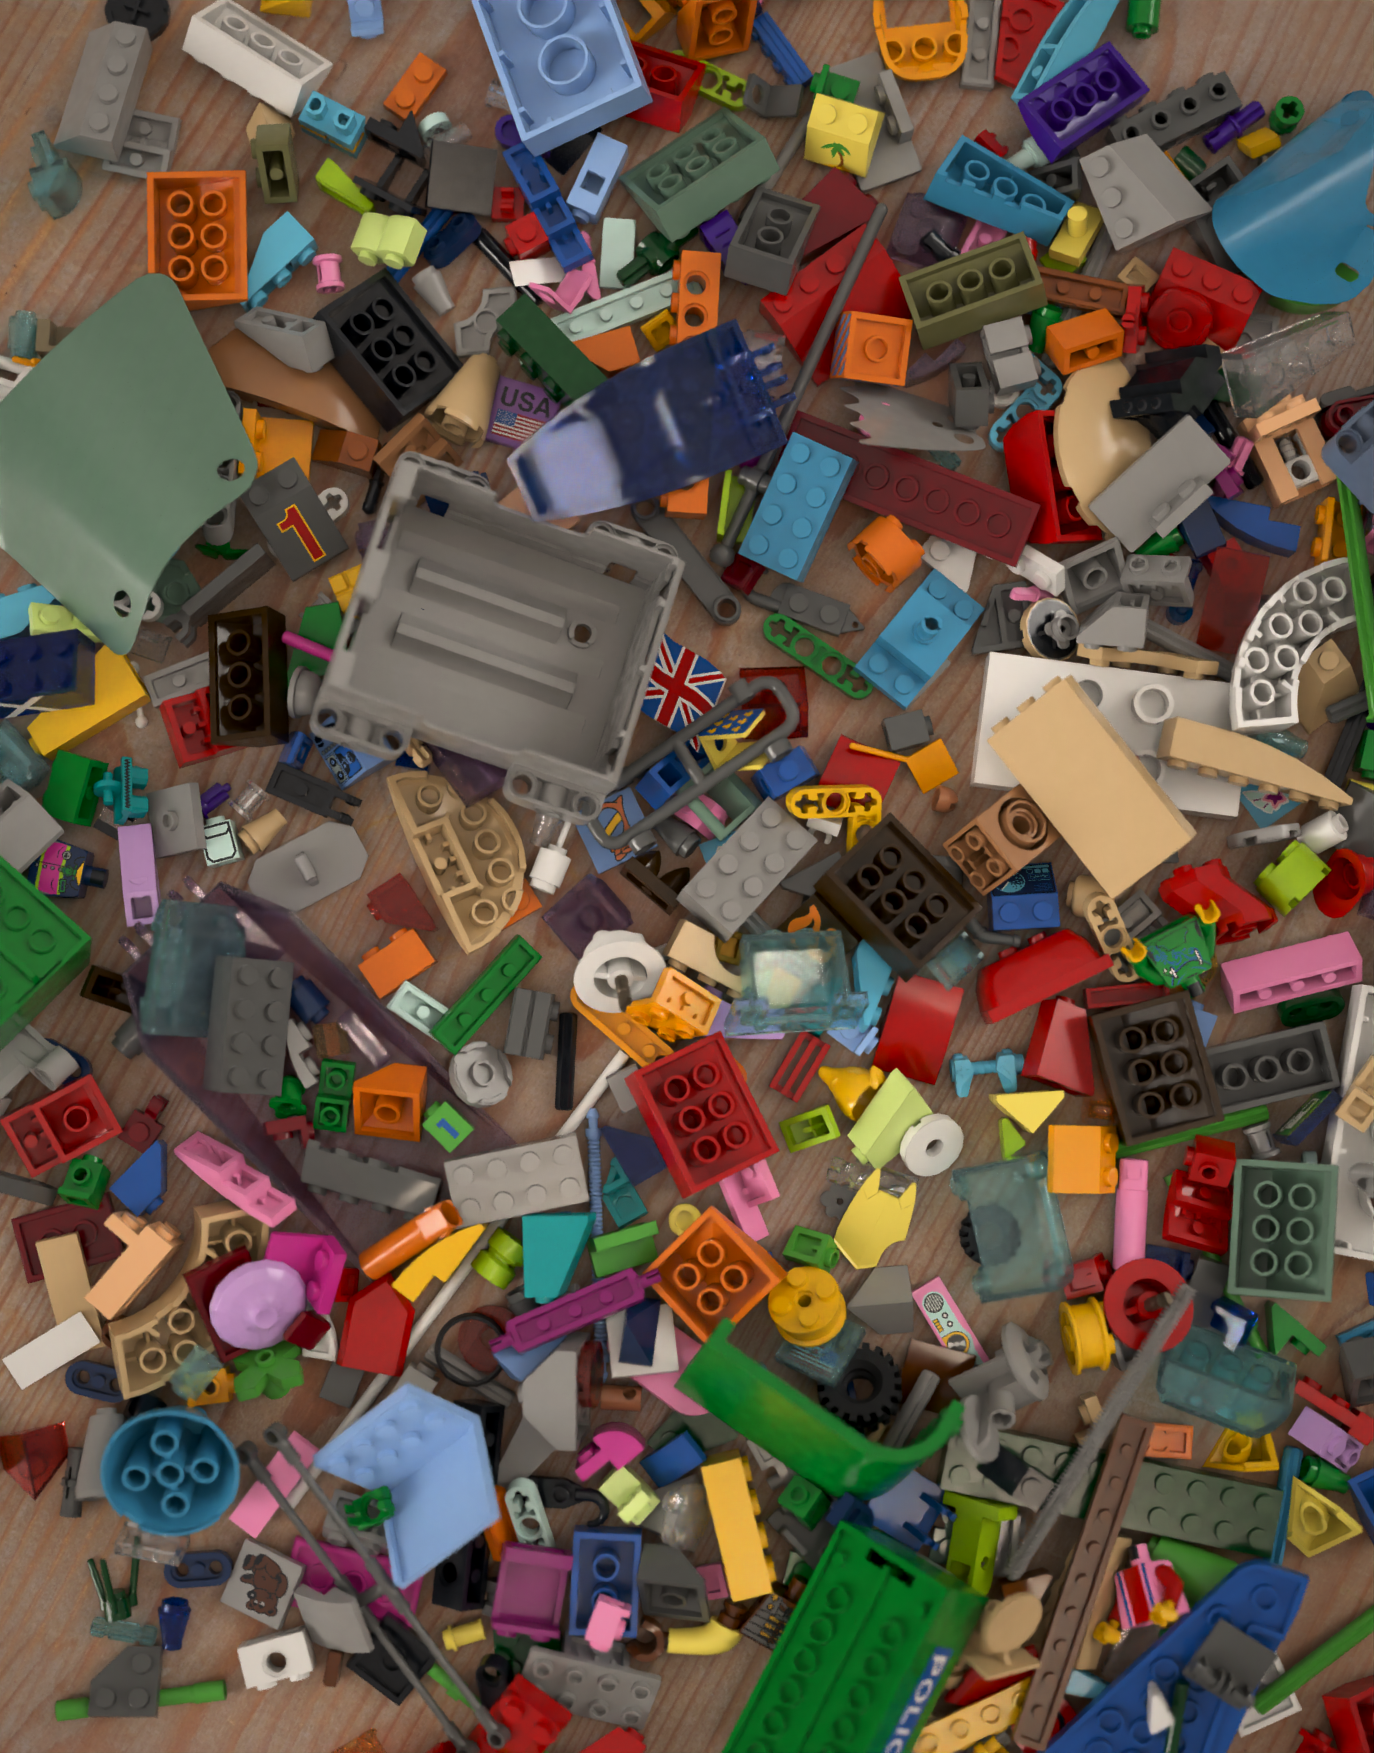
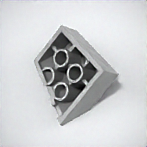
M1148 134L1107 145L1079 159L1117 252L1126 254L1212 213L1213 208L1203 199L1194 186L1181 174Z

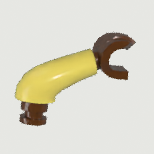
M726 1598L723 1603L726 1608L721 1609L718 1616H711L710 1622L701 1626L668 1628V1631H663L659 1621L653 1617L643 1615L640 1620L641 1628L651 1631L655 1637L648 1643H642L636 1638L630 1640L625 1644L626 1650L631 1656L642 1662L654 1661L660 1657L664 1649H666V1653L685 1655H719L728 1652L743 1637L742 1634L738 1633L743 1621L740 1616L741 1614H746L748 1608L738 1601L733 1602L732 1599Z

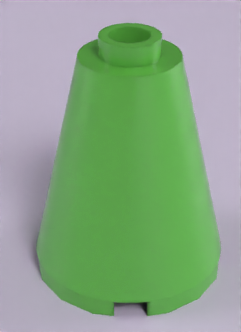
M1153 1535L1147 1543L1151 1561L1169 1560L1172 1563L1175 1572L1184 1582L1183 1593L1190 1609L1230 1571L1239 1565L1236 1561L1176 1538L1162 1535L1157 1538Z

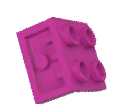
M272 1232L264 1259L284 1262L298 1271L306 1285V1298L316 1313L330 1315L347 1257L344 1249L336 1238L331 1235Z

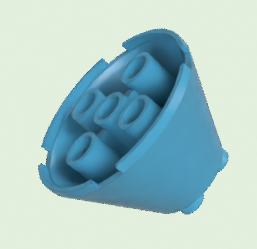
M176 1405L142 1413L124 1423L113 1434L106 1446L102 1457L100 1474L106 1498L121 1517L125 1515L139 1525L138 1529L162 1536H183L199 1532L219 1520L220 1515L232 1504L239 1486L240 1465L237 1453L230 1439L207 1416L203 1408Z

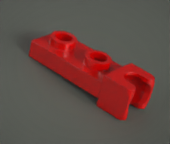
M1293 1375L1291 1376L1285 1387L1342 1423L1340 1428L1368 1446L1374 1438L1373 1418L1356 1408H1352L1349 1411L1348 1408L1351 1404L1334 1393L1331 1398L1320 1393L1322 1385L1306 1375L1302 1380Z

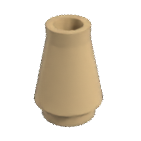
M274 808L269 813L242 826V831L237 834V837L249 852L254 855L258 851H264L281 828L287 824V821Z

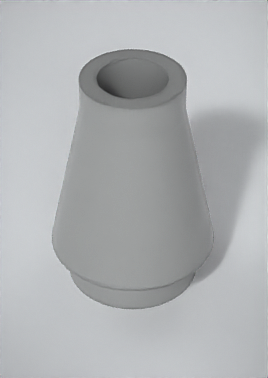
M433 265L420 271L411 279L415 284L413 289L436 311L439 317L455 308L441 271H437Z

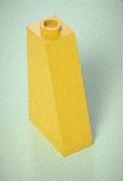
M104 645L46 707L63 710L42 711L27 727L32 736L28 741L38 756L43 755L53 761L56 758L58 749L64 751L73 749L138 708L151 702L147 688L127 654H115Z

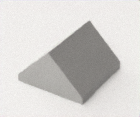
M1113 537L1059 562V564L1065 567V589L1060 594L1064 602L1071 607L1076 615L1104 603L1117 591L1124 592L1120 578L1125 561L1118 537Z

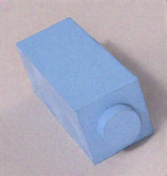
M598 132L566 201L576 222L584 225L590 222L597 225L627 161L628 145Z

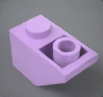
M1305 1406L1288 1432L1290 1436L1344 1473H1347L1350 1467L1358 1462L1360 1452L1364 1447L1363 1444L1307 1406Z

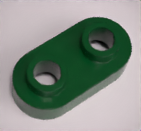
M1334 988L1279 1002L1276 1011L1283 1025L1294 1027L1336 1017L1343 1011L1345 1001L1340 991Z

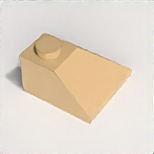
M1332 638L1313 650L1307 662L1302 665L1297 679L1300 680L1297 696L1299 723L1306 733L1310 734L1328 721L1325 712L1328 706L1353 696L1359 691L1351 664Z

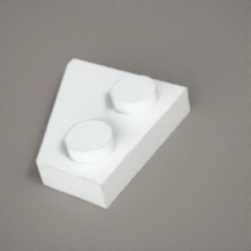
M931 535L922 546L925 554L921 557L922 562L932 570L934 568L966 593L969 589L977 552Z

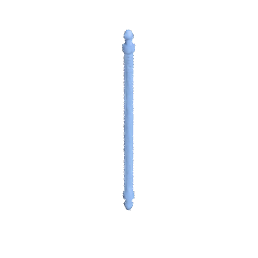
M590 1108L586 1115L588 1128L585 1129V1136L589 1140L587 1147L589 1149L588 1157H590L588 1158V1161H590L588 1163L590 1166L588 1167L590 1170L588 1171V1174H590L588 1176L590 1178L589 1187H591L589 1188V1191H591L589 1192V1199L591 1200L589 1201V1204H591L589 1207L591 1208L590 1212H596V1221L590 1236L594 1237L603 1234V1226H601L603 1225V1222H601L603 1220V1214L601 1213L603 1212V1209H601L603 1206L601 1205L602 1200H600L602 1199V1196H600L602 1195V1192H600L602 1191V1188H600L602 1186L600 1183L602 1182L600 1179L602 1176L600 1175L601 1166H599L601 1165V1162H599L601 1161V1158H599L601 1156L599 1153L601 1152L599 1140L600 1136H602V1128H598V1118L600 1116L597 1109ZM592 1269V1277H594L592 1278V1281H594L592 1282V1284L605 1279L604 1277L595 1278L594 1271ZM604 1318L595 1322L593 1326L595 1328L594 1337H596L594 1338V1341H596L594 1342V1349L596 1351L593 1354V1361L596 1363L597 1378L600 1376L602 1378L601 1383H605L608 1377L606 1363L609 1362V1354L606 1350L607 1346H605L607 1345V1342H605L607 1341V1333H605L606 1324ZM597 1349H600L602 1356V1367L597 1369Z

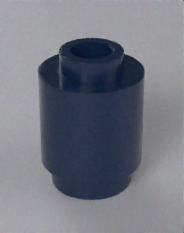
M300 975L292 981L290 1007L305 1024L312 1021L317 1025L330 1013L327 1007L331 1002L311 979L306 980L303 975Z

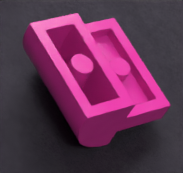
M623 1422L602 1424L594 1429L592 1439L595 1443L591 1441L577 1453L579 1456L576 1458L575 1473L582 1481H585L609 1460L617 1470H620L645 1449V1438L636 1428Z

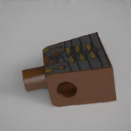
M795 1574L788 1587L777 1581L771 1582L773 1593L758 1597L746 1614L743 1615V1621L738 1633L773 1652L809 1580L802 1575Z

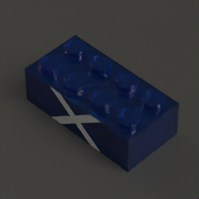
M79 629L0 641V719L95 705V643Z

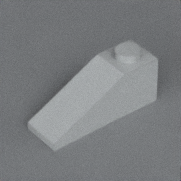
M258 306L234 320L235 327L291 368L304 370L306 373H314L321 370L324 364L335 358L324 321Z

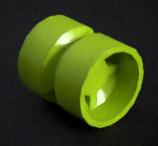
M498 1226L487 1241L489 1248L481 1249L470 1265L492 1284L505 1290L516 1276L514 1268L523 1266V1242Z

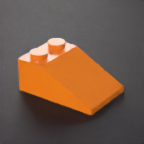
M690 0L678 11L676 34L684 56L695 61H701L749 50L758 0Z

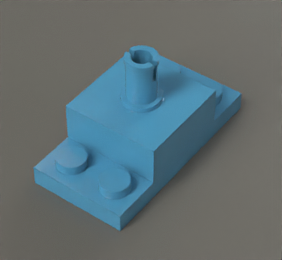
M934 568L853 670L901 709L905 710L970 630L985 608Z

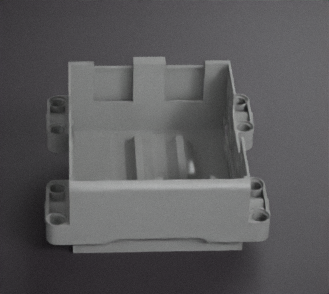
M404 452L399 456L393 468L310 717V728L316 736L384 760L391 761L399 758L406 750L412 737L506 769L508 771L503 784V793L508 801L548 817L558 818L575 825H586L599 816L606 795L618 785L683 574L685 562L678 558V553L672 545L608 521H594L583 534L507 508L494 500L497 492L490 490L489 482L481 475L418 452ZM424 494L449 503L444 516L442 517L417 508L416 505L420 496ZM385 523H390L382 550H379L377 547ZM611 562L636 571L634 578L629 583L604 575L603 572ZM354 616H359L349 649L343 650ZM576 626H584L588 629L590 639L587 642L580 643L575 640L574 629ZM329 713L335 719V726L331 728L321 726L318 722V715ZM387 735L397 737L400 742V748L398 750L388 749L384 745L383 738ZM514 779L525 781L528 786L527 794H519L514 790ZM582 800L590 805V816H583L578 812V801Z

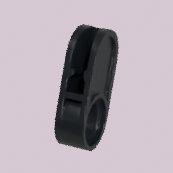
M491 1653L484 1655L475 1672L481 1704L485 1705L489 1710L513 1680L509 1662L499 1654ZM485 1668H495L501 1675L493 1676Z

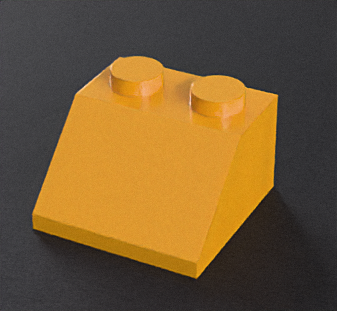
M1049 1125L1047 1193H1115V1186L1118 1182V1171L1115 1168L1116 1152L1119 1147L1116 1126Z

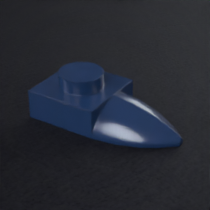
M845 1492L843 1496L834 1501L830 1509L831 1512L826 1517V1520L836 1528L840 1520L872 1528L874 1515L870 1507L861 1499L848 1492Z

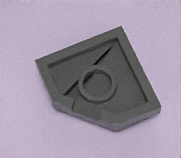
M127 1646L91 1680L88 1717L158 1718L164 1648L161 1646Z

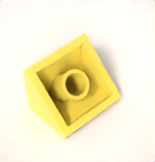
M1055 1089L989 1094V1101L1021 1129L1030 1133H1034L1064 1098V1090Z

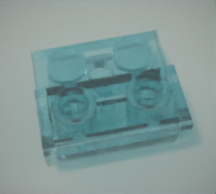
M42 130L31 134L35 146L30 147V151L36 167L29 169L32 181L27 182L33 200L38 201L42 212L47 210L53 220L68 215L76 208L82 196L83 186L81 177L68 158L60 157L58 150L55 149L50 138Z
M6 718L0 723V775L2 776L0 784L8 778L28 793H31L45 779L50 771V766L36 750L32 749L29 742Z

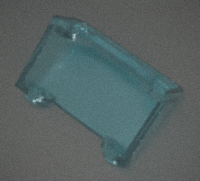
M1044 1150L1027 1152L952 1170L950 1178L951 1190L961 1201L968 1202L982 1266L977 1269V1273L973 1275L972 1279L974 1291L980 1296L981 1304L1059 1291L1073 1281V1263L1057 1193H1049L1047 1188L1048 1156Z

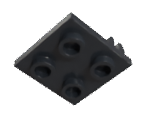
M396 153L377 183L359 176L354 177L352 182L361 186L359 190L361 194L383 203L386 200L390 201L388 208L403 216L412 218L415 214L425 216L428 211L417 205L424 189L427 187L428 169L425 168L406 199L388 190L405 159L404 156Z

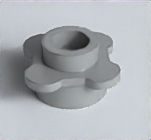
M1060 609L1054 612L1053 620L1045 624L1044 630L1046 635L1051 636L1057 642V646L1060 649H1065L1069 647V641L1077 637L1079 623L1073 615L1067 614L1066 611Z

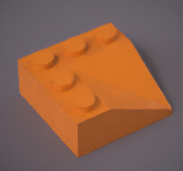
M712 1205L641 1274L643 1275L655 1268L658 1269L662 1282L653 1284L651 1287L703 1342L708 1339L724 1316L737 1324L788 1275L761 1245Z

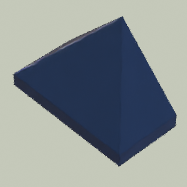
M645 1297L644 1302L625 1309L618 1363L652 1367L660 1299Z

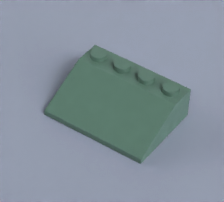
M724 106L618 179L656 228L667 239L674 242L677 239L686 237L693 228L702 222L714 218L718 211L730 203H735L742 199L744 194L755 186L766 183L780 168L766 138Z
M1236 1158L1228 1294L1332 1302L1339 1165Z

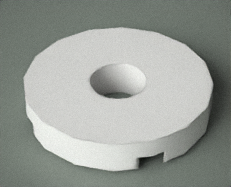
M939 1113L926 1115L919 1119L921 1123L916 1127L912 1125L906 1131L901 1141L900 1156L907 1168L915 1175L927 1177L939 1174L951 1166L963 1148L964 1136L961 1127L948 1115ZM937 1140L932 1148L926 1150L931 1141Z

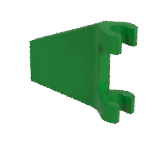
M339 601L307 606L298 635L334 649L343 622ZM347 641L343 650H348ZM294 648L287 672L288 688L293 672L298 666H306L309 671L314 672L318 676H323L329 662Z

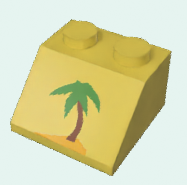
M816 93L807 124L804 159L832 168L836 167L839 170L866 178L885 113L832 96Z

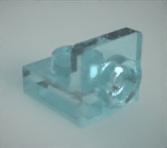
M197 1344L170 1377L169 1381L174 1384L172 1390L185 1400L191 1397L196 1401L223 1367L224 1363Z

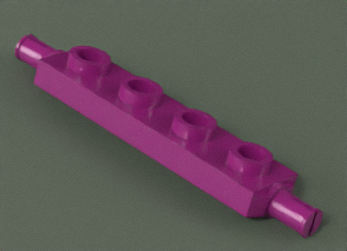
M629 1268L506 1321L507 1333L488 1341L491 1350L495 1354L513 1346L521 1355L644 1302V1288L660 1281L662 1282L661 1276L657 1268L640 1276L632 1268Z

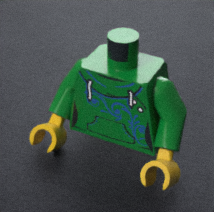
M1209 901L1210 907L1205 911L1200 904L1195 905L1194 909L1199 916V920L1196 915L1187 913L1140 939L1134 937V942H1132L1134 947L1128 951L1122 946L1120 950L1129 959L1135 973L1155 986L1163 985L1171 989L1181 984L1184 991L1189 990L1191 998L1204 993L1206 989L1199 974L1212 967L1211 959L1215 954L1217 934L1216 921L1220 917V910L1214 901Z

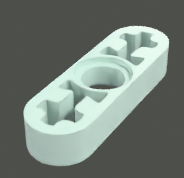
M527 1478L513 1479L509 1483L505 1502L519 1543L536 1545V1540L539 1539L538 1545L556 1548L537 1486ZM522 1496H527L525 1507H523L524 1502ZM533 1518L538 1521L540 1526L536 1529H530L524 1526L522 1520Z

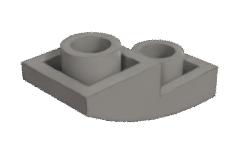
M290 1019L287 1031L289 1054L300 1081L305 1089H310L320 1082L317 1074L321 1072L311 1056L305 1058L303 1053L313 1047L310 1042L313 1035L303 1021L298 1023L296 1019Z

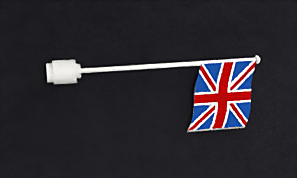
M664 633L641 711L677 733L717 705L727 679L708 660L674 642ZM699 734L688 741L697 752L701 746L698 738ZM565 821L556 845L549 844L548 848H540L529 875L532 878L529 886L550 895H554L556 888L560 889L571 859L566 856L567 850L562 848L571 823Z

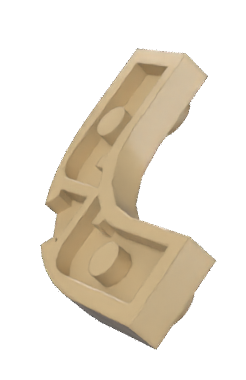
M1079 643L1077 656L1090 658V665L1109 667V663L1112 661V666L1131 668V663L1158 666L1157 672L1177 675L1178 670L1184 671V678L1203 680V674L1217 675L1219 667L1218 661L1159 650L1149 651L1137 648L1135 652H1123L1117 650V646L1107 645L1099 647V649H1088L1084 647V644Z

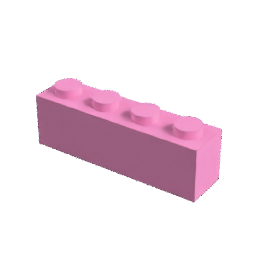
M1347 931L1221 963V987L1235 1014L1361 982L1363 959Z

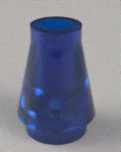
M164 1598L161 1601V1606L157 1609L162 1649L177 1651L182 1648L183 1637L191 1614V1608L188 1606L189 1601L185 1598Z

